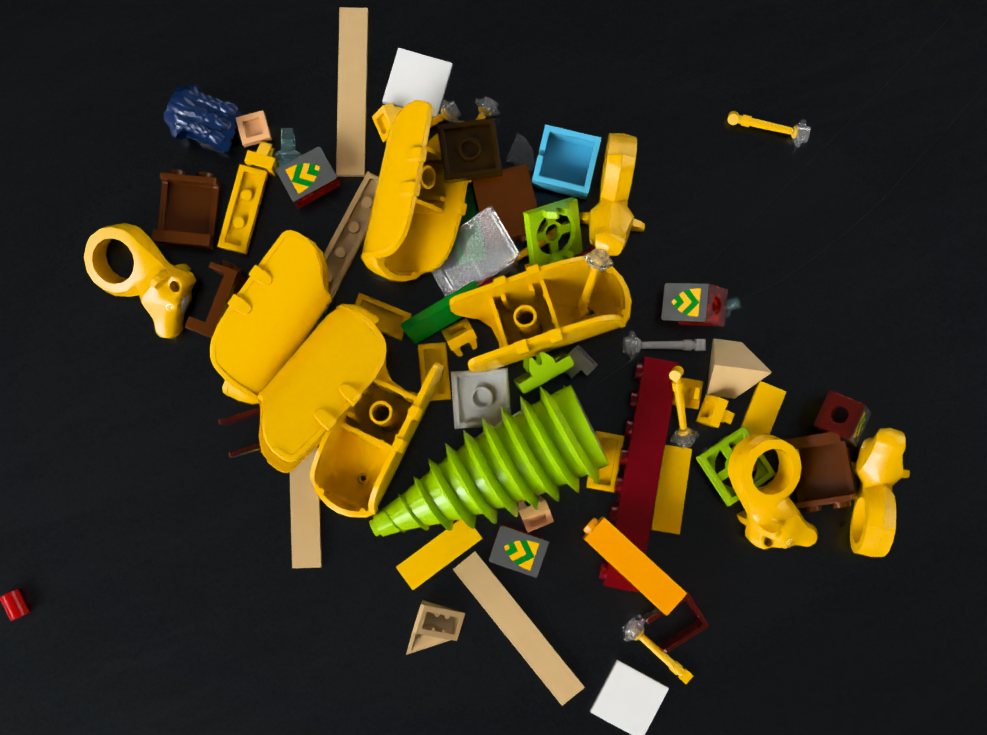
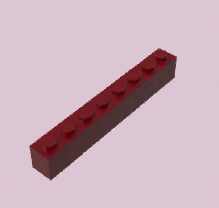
M644 357L641 363H636L634 379L638 380L637 391L632 390L629 407L633 408L632 419L626 420L624 436H628L627 448H621L619 464L623 465L622 476L617 475L614 493H618L617 504L611 505L609 521L613 522V526L645 555L674 397L673 380L670 379L669 373L675 366H679L678 362ZM608 561L601 562L599 578L603 579L604 586L640 592Z

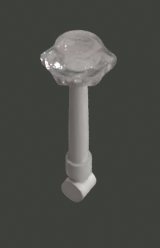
M630 331L629 336L623 338V352L628 354L630 359L633 360L641 349H682L683 351L695 349V351H706V339L641 342L635 332Z

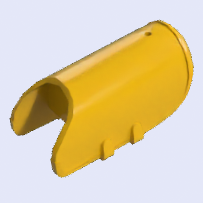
M413 100V102L408 103L396 115L389 129L361 254V260L369 270L390 281L404 282L417 279L421 274L438 269L445 262L454 245L461 217L465 216L467 204L464 202L467 185L472 181L444 182L438 133L428 141L433 113L432 105L421 100Z
M294 230L284 231L259 265H255L252 268L246 283L238 294H234L227 303L229 307L218 323L211 339L210 358L215 370L225 380L222 386L223 393L244 403L259 404L258 394L309 337L332 300L328 285V268L323 252L315 242Z
M593 255L574 257L539 266L536 263L527 266V271L508 278L505 275L493 278V283L452 297L449 301L451 312L458 316L478 319L492 328L499 342V349L476 356L468 361L470 372H488L539 355L541 351L545 353L625 327L630 319L632 300L629 288L623 277L612 265L604 262L603 266L599 269L590 296L588 314L580 319H576L572 311L578 307L579 297L583 293L593 267V259L599 258Z
M341 304L337 306L335 310L318 324L286 364L258 394L261 452L267 459V463L282 473L293 471L320 444L326 431L329 432L337 424V420L350 406L354 407L361 400L362 394L382 370L387 349L384 337L377 328L380 320L377 315L375 316L367 309L355 304Z
M385 359L382 370L362 394L361 400L354 407L350 406L337 420V424L329 432L326 431L311 466L310 479L315 493L327 507L347 517L367 518L377 514L378 506L439 384L444 368L443 365L438 362L433 364L419 393L403 389L391 380L386 368Z

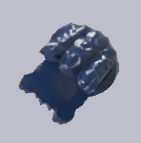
M190 84L176 88L164 112V121L174 138L195 139L202 143L210 144L219 151L228 152L232 144L229 140L236 134L234 129L238 127L234 124L237 123L236 117L243 115L238 111V107L235 104L222 101L219 98H213L211 95H204L198 85Z

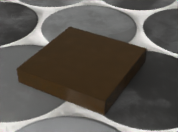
M495 118L437 125L445 183L502 176Z

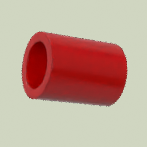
M19 589L0 597V601L10 621H14L30 612Z

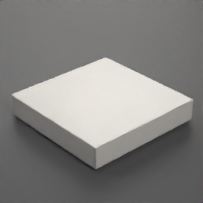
M398 48L382 100L383 104L393 103L394 106L404 108L413 100L426 101L432 105V118L437 116L453 63Z
M497 368L488 372L477 373L470 372V370L451 372L455 429L482 427V418L492 426H495L502 421L501 407L511 414L508 368Z
M616 660L590 712L631 735H645L669 688L627 664Z

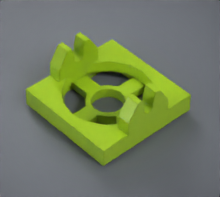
M566 198L523 212L530 265L538 263L539 266L574 258L575 255L583 253L578 200L576 198ZM559 214L567 216L569 222L560 224L556 222V219H559ZM544 218H546V222L543 224L541 231H538L540 223L544 220ZM555 224L557 226V234L554 238L548 240L546 237L547 228ZM570 232L568 243L562 250H559L558 241L562 234ZM544 240L549 244L550 254L543 252L539 248V241Z
M541 351L539 355H536V360L532 357L523 360V367L526 373L515 378L513 381L517 388L523 394H526L572 368L574 362L570 355L564 352L551 357Z
M745 426L720 439L716 444L708 447L705 452L696 457V460L727 506H731L739 500L734 488L722 482L729 477L728 464L730 455L733 452L729 445H737L746 436L750 435ZM721 450L727 460L725 468L716 473L715 460ZM763 454L756 460V473L753 479L756 487H759L776 475Z

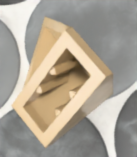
M713 339L706 395L735 399L772 372L742 342Z
M422 600L406 655L450 640L457 641L465 613Z

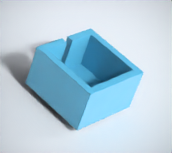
M545 124L532 178V186L586 200L601 137Z

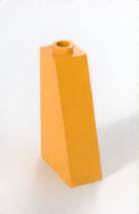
M594 517L584 527L583 531L586 534L582 538L666 616L687 595L677 583L606 518L601 517L597 520Z

